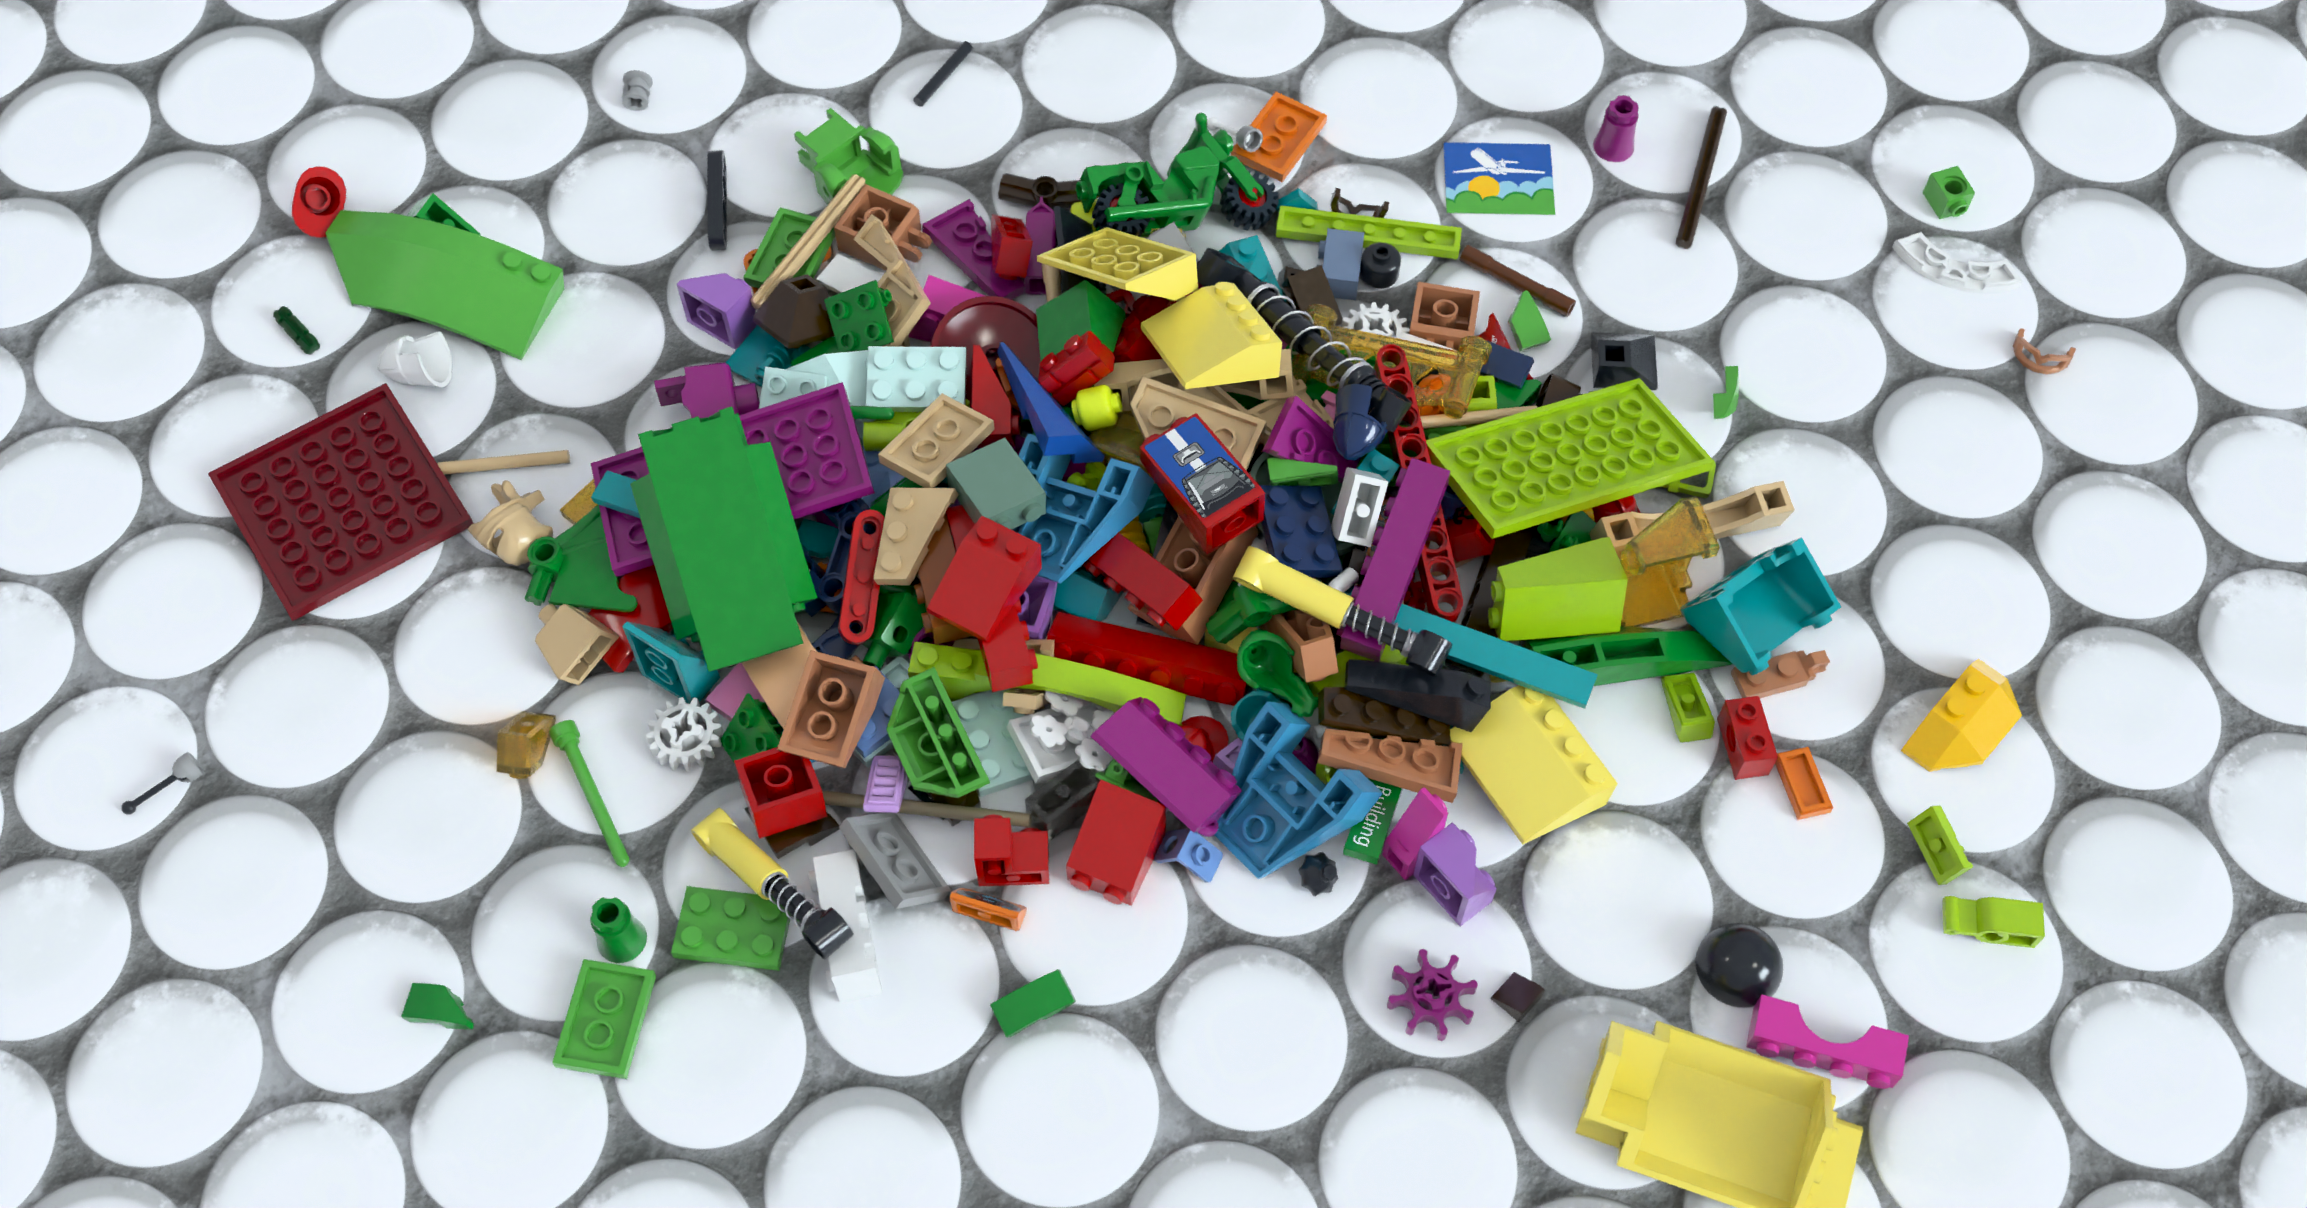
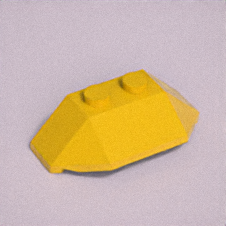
M1978 658L1967 667L1933 707L1901 751L1929 772L1939 771L1943 768H1959L1983 764L2022 716L2008 679Z

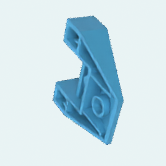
M1028 433L1018 456L1046 492V514L1033 522H1026L1011 530L1041 544L1042 569L1036 576L1061 584L1143 511L1155 481L1139 466L1111 458L1097 491L1064 482L1062 479L1071 460L1070 455L1044 456L1037 437Z
M1269 701L1265 703L1246 731L1232 775L1237 780L1236 785L1243 791L1218 819L1219 828L1215 834L1258 879L1264 878L1363 821L1383 794L1359 770L1338 769L1327 785H1325L1292 754L1311 725L1303 717H1298L1297 713H1292V707L1289 704Z

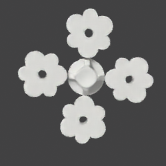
M1046 691L1044 697L1051 703V708L1070 717L1063 724L1056 722L1055 718L1050 715L1045 717L1035 715L1030 721L1032 726L1030 730L1031 735L1036 737L1046 747H1053L1055 743L1063 745L1067 739L1071 743L1078 745L1075 752L1080 756L1079 761L1082 766L1088 769H1096L1100 772L1105 771L1113 757L1091 739L1090 736L1093 734V729L1099 728L1115 712L1107 708L1103 712L1095 710L1093 713L1094 719L1090 725L1086 720L1075 717L1078 710L1083 707V702L1080 699Z

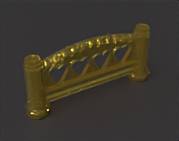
M1312 304L1306 311L1311 315L1315 326H1322L1330 331L1332 342H1343L1349 347L1351 358L1358 357L1366 361L1371 356H1375L1376 359L1379 349L1385 345L1394 344L1401 347L1406 354L1418 407L1442 406L1444 407L1445 415L1452 419H1461L1467 413L1482 366L1489 361L1492 352V346L1487 340L1478 336H1466L1462 338L1458 351L1335 326L1338 318L1336 312L1322 304ZM1320 329L1321 337L1330 342L1328 334ZM1332 344L1338 351L1344 350L1346 357L1349 358L1347 350L1342 345ZM1295 354L1293 356L1292 371L1296 380L1302 379L1306 385L1307 380L1316 379L1329 386L1327 384L1329 373L1325 369L1320 367L1316 370H1310L1308 368L1310 357L1307 354ZM1313 359L1311 360V367L1314 368L1319 365ZM1351 360V362L1354 364L1361 362L1358 360ZM1392 362L1383 363L1385 366L1389 368L1396 367V365ZM1433 369H1437L1443 385L1441 389L1432 390L1429 386L1419 387L1416 385L1418 380ZM1332 375L1329 378L1330 383L1338 381ZM1339 383L1336 384V385H1334V386H1329V387L1338 390V389H1339Z

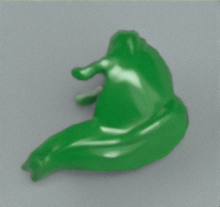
M1267 630L1251 631L1241 642L1238 649L1237 670L1240 678L1253 689L1259 688L1289 701L1292 704V713H1297L1298 717H1311L1318 706V696L1314 697L1308 684L1293 673V659L1291 656H1294L1295 652L1284 639Z

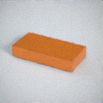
M1809 747L1777 753L1778 759L1775 765L1797 820L1831 813L1833 805Z

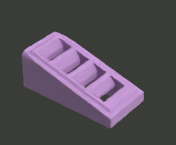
M876 755L873 757L863 804L864 811L899 812L908 776L898 756Z

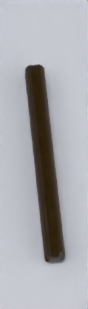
M1714 106L1711 109L1675 242L1678 247H1684L1685 249L1692 247L1727 115L1725 108Z

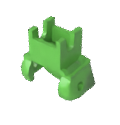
M832 108L826 110L829 120L807 136H804L800 131L794 133L795 141L805 149L798 151L799 161L814 173L817 192L827 205L853 174L863 177L866 180L865 184L891 195L903 180L899 148L895 142L884 132L874 130L872 127L867 129L861 125L857 128L853 127ZM859 136L869 143L870 151L861 149Z

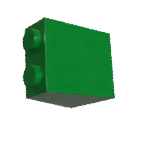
M1087 280L1036 309L1041 361L1049 353L1056 355L1063 350L1065 343L1072 336L1078 335L1080 337L1088 330H1091L1100 339L1101 343L1105 344L1113 352L1126 316L1125 310Z

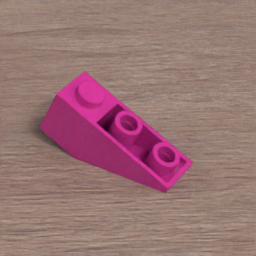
M1425 787L1418 792L1384 843L1382 855L1404 880L1414 873L1420 846L1445 828L1448 817L1447 807L1442 799L1435 794L1431 795Z

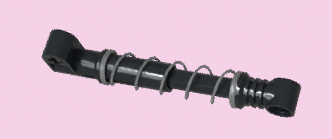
M1212 248L1206 249L1197 264V278L1200 284L1203 286H1213L1219 282L1234 283L1279 339L1281 338L1290 346L1289 349H1291L1292 355L1307 354L1310 357L1308 361V368L1310 370H1316L1320 367L1325 369L1329 373L1327 376V384L1329 386H1334L1338 383L1339 389L1350 384L1371 386L1372 396L1368 415L1375 418L1380 424L1381 422H1386V430L1394 432L1413 404L1410 399L1381 381L1377 377L1376 370L1364 359L1358 357L1351 358V352L1346 344L1338 341L1332 342L1329 330L1322 326H1315L1311 315L1305 311L1296 310L1293 301L1287 296L1280 295L1278 288L1273 284H1268L1265 281L1262 282L1232 256ZM1320 329L1328 334L1330 342L1321 337ZM1332 344L1342 345L1347 350L1349 358H1346L1335 349ZM1312 359L1319 364L1317 367H1311ZM1351 360H1358L1361 362L1354 364L1351 362ZM1332 375L1338 381L1330 383L1329 378Z

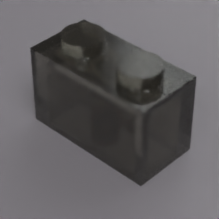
M1078 759L1025 799L1026 813L1032 814V824L1037 829L1048 831V841H1050L1087 813L1100 780L1095 777V774L1090 769L1082 766Z

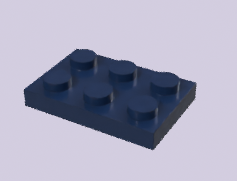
M1259 485L1265 492L1264 520L1261 521L1268 553L1280 563L1311 578H1336L1342 572V566L1321 487Z

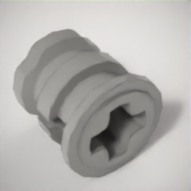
M639 70L626 72L623 76L622 104L631 110L640 111L648 107L650 88L653 84L652 77Z

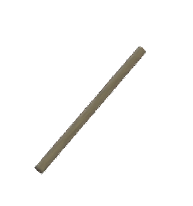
M822 790L825 805L863 809L865 795ZM902 799L898 812L974 821V819L995 814L1003 818H1010L1011 826L1030 828L1032 823L1031 813Z

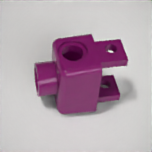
M726 363L684 367V376L654 381L660 405L667 406L683 403V406L691 414V418L697 416L700 418L709 417L719 412V410L731 406L733 407L734 414L738 413L739 415L759 409L760 401L756 384L750 383L735 386L731 368Z

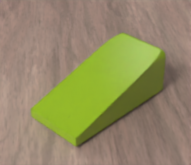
M1695 673L1661 677L1663 690L1679 741L1683 743L1710 739L1713 736L1715 720Z

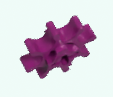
M1420 949L1417 961L1421 969L1418 972L1408 973L1399 965L1394 966L1392 979L1402 982L1406 987V992L1402 995H1390L1387 1008L1392 1010L1400 1006L1406 1007L1412 1012L1413 1018L1407 1023L1405 1030L1408 1035H1413L1415 1027L1425 1021L1432 1023L1436 1027L1437 1039L1444 1041L1448 1033V1029L1444 1024L1446 1018L1455 1016L1466 1025L1471 1023L1474 1015L1473 1011L1462 1007L1458 998L1464 994H1475L1478 983L1476 980L1459 983L1453 979L1451 972L1457 967L1459 961L1457 955H1452L1445 967L1435 968L1427 960V950ZM1432 991L1433 996H1438V999H1433L1430 993L1426 994V992Z

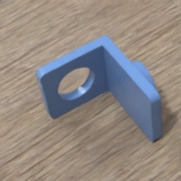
M1189 828L1167 831L1154 860L1157 863L1178 861L1205 883L1212 881L1223 853L1197 832L1193 833ZM1175 839H1178L1174 849L1166 853L1169 845Z

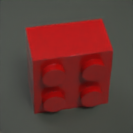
M776 747L734 761L740 787L759 839L827 817L823 792L810 759L781 752Z

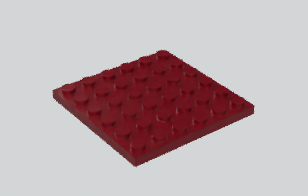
M387 383L208 473L292 621L474 524Z

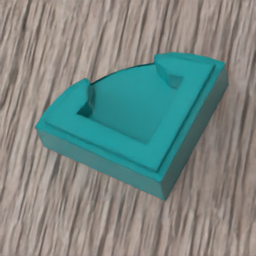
M1298 188L1278 199L1279 203L1276 208L1278 212L1280 206L1318 210L1317 201Z

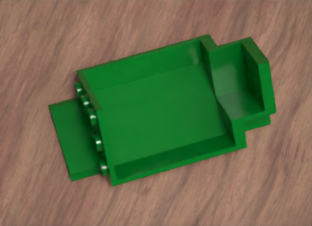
M732 406L721 409L709 417L700 418L697 416L674 423L669 429L650 430L638 434L650 474L630 483L676 639L691 638L692 643L700 642L709 672L803 644L795 613L805 610L804 603L817 599V595L771 442L748 445L739 414H734Z

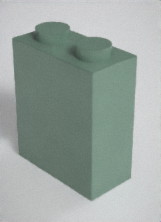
M1006 438L946 464L947 485L949 488L956 489L959 494L957 500L974 524L981 516H984L1009 529H1014L1026 522H1033L1046 514V492Z

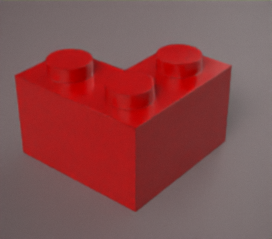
M995 814L974 819V861L978 885L1049 884L1048 831H1040L1037 828H1025L1020 832H1012L1010 818H1003Z

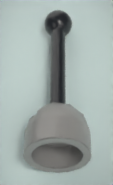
M186 752L174 762L172 767L173 774L135 800L125 801L121 806V810L124 814H133L138 805L174 781L191 782L204 775L205 772L190 752Z

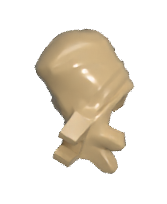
M507 480L503 481L502 485L493 484L491 490L500 505L492 509L482 521L472 524L468 531L484 548L496 554L506 564L514 566L530 562L527 556L528 548L536 539L547 536L553 538L552 527L541 524L532 515V510L545 499L540 490L519 496L513 485ZM500 529L502 533L494 538L496 532Z

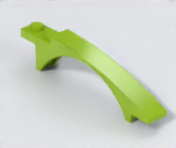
M914 642L908 668L909 678L935 667L951 702L971 694L991 690L980 650ZM1036 654L1038 669L1032 670L1033 684L1015 687L1019 689L1044 690L1077 697L1113 712L1118 711L1129 700L1138 697L1147 698L1160 709L1159 714L1168 722L1176 723L1178 726L1182 725L1186 694L1106 669L1042 654Z

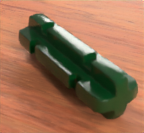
M281 306L279 310H275L273 317L276 322L284 328V331L297 345L301 346L300 348L305 354L312 355L314 351L319 350L320 344L313 334L309 333V330L296 316L292 315L293 313L288 307Z

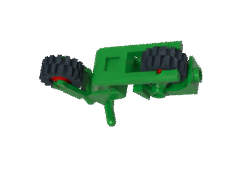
M1201 112L1195 117V128L1188 142L1170 164L1167 171L1168 178L1164 182L1146 160L1145 163L1124 162L1113 165L1086 167L1080 180L1076 183V194L1082 202L1085 213H1089L1095 199L1098 198L1092 213V218L1095 219L1093 225L1096 231L1108 227L1139 237L1150 235L1172 222L1175 223L1180 232L1196 230L1203 222L1212 205L1215 186L1221 192L1220 205H1223L1221 208L1222 214L1228 213L1226 220L1230 222L1234 219L1236 222L1233 226L1237 228L1240 224H1243V230H1249L1251 225L1253 230H1258L1260 226L1264 227L1269 222L1279 203L1277 200L1279 197L1278 192H1273L1276 188L1274 183L1268 185L1269 178L1265 176L1263 180L1260 179V173L1256 171L1252 176L1250 170H1247L1236 156H1229L1233 151L1231 135H1228L1224 129H1220L1212 136L1207 130V116Z

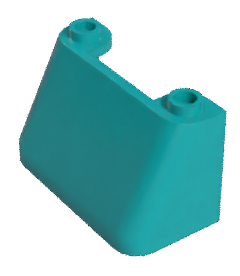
M1801 537L1751 558L1683 605L1680 611L1685 620L1741 673L1749 671L1751 675H1755L1769 667L1767 661L1772 658L1770 652L1802 628L1812 625L1814 629L1828 624L1832 621L1830 615L1840 609L1841 605Z

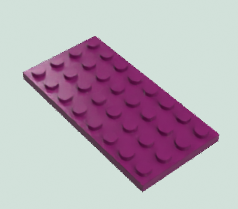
M843 382L739 415L748 445L771 442L793 519L875 493ZM642 447L590 463L595 488L607 470L635 480L650 474ZM599 505L611 567L616 577L654 565L641 519Z

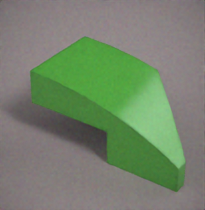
M1528 290L1523 291L1508 320L1519 352L1551 341L1548 329Z
M1738 366L1725 367L1726 393L1713 394L1714 419H1724L1736 411L1739 398Z

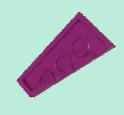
M970 199L922 224V232L930 236L933 241L932 243L988 296H998L1013 300L1024 293L1025 285L1020 277H1017V280H1007L999 277V273H995L992 266L991 236L986 230V223L982 217H978L975 213L974 205Z

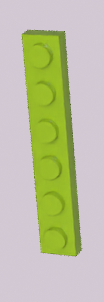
M1280 206L1276 228V237L1312 242L1326 241L1327 229L1364 232L1363 248L1381 242L1394 246L1402 253L1458 259L1462 233L1461 227Z

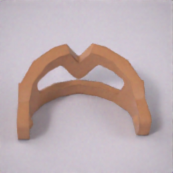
M2019 329L2012 347L2016 358L2023 366L2033 372L2042 374L2058 373L2068 367L2076 348L2070 347L2066 355L2047 354L2041 356L2040 351L2023 338L2025 329ZM2023 347L2034 355L2036 363L2022 353ZM2048 361H2060L2056 366L2040 365Z

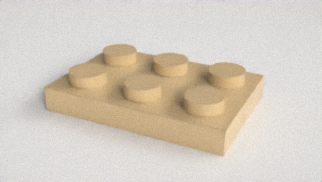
M942 393L878 454L879 462L924 488H935L947 477L946 464L970 454L995 430L994 420Z

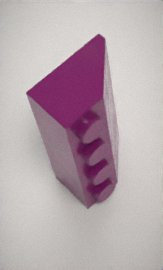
M1142 697L1129 700L1097 728L1090 737L1193 833L1218 821L1243 791L1236 785L1237 780L1228 771L1219 769L1210 761L1211 756L1205 749L1198 745L1194 746L1184 737L1185 732L1180 726L1163 718L1159 714L1160 709L1154 702Z

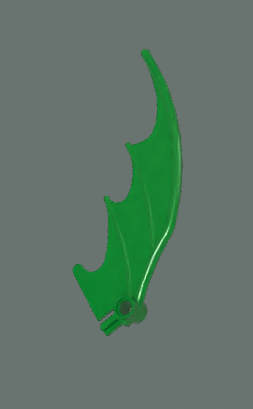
M851 406L854 420H891L894 417V410L889 407ZM599 505L595 506L576 524L555 539L549 536L536 539L528 548L527 556L530 561L528 571L533 576L525 595L527 602H533L534 605L541 606L545 602L551 583L555 582L548 601L552 605L561 606L568 604L580 608L631 612L637 608V599L632 595L623 593L619 589L620 576L616 577L612 571Z

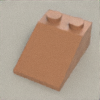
M810 650L777 750L845 769L875 710L885 677L876 667Z

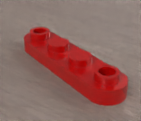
M876 510L862 511L857 515L852 525L838 624L841 638L852 645L866 642L874 631L880 585H877L873 578L885 517ZM871 524L875 529V533H865L863 525ZM853 622L858 623L861 626V632L857 634L851 632L849 625Z

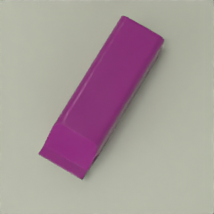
M1040 197V202L1026 214V229L1033 241L1027 275L1024 278L1025 293L1028 295H1046L1042 263L1037 262V256L1057 248L1054 211L1043 203V197Z

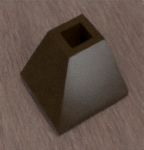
M808 274L781 281L753 316L754 323L788 349L800 348L804 344L826 341L828 338L834 337L824 299L829 298L826 287Z

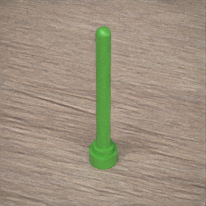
M573 720L559 722L549 730L553 744L559 747L560 750L565 751L615 863L620 867H625L629 863V856L578 747L580 732Z

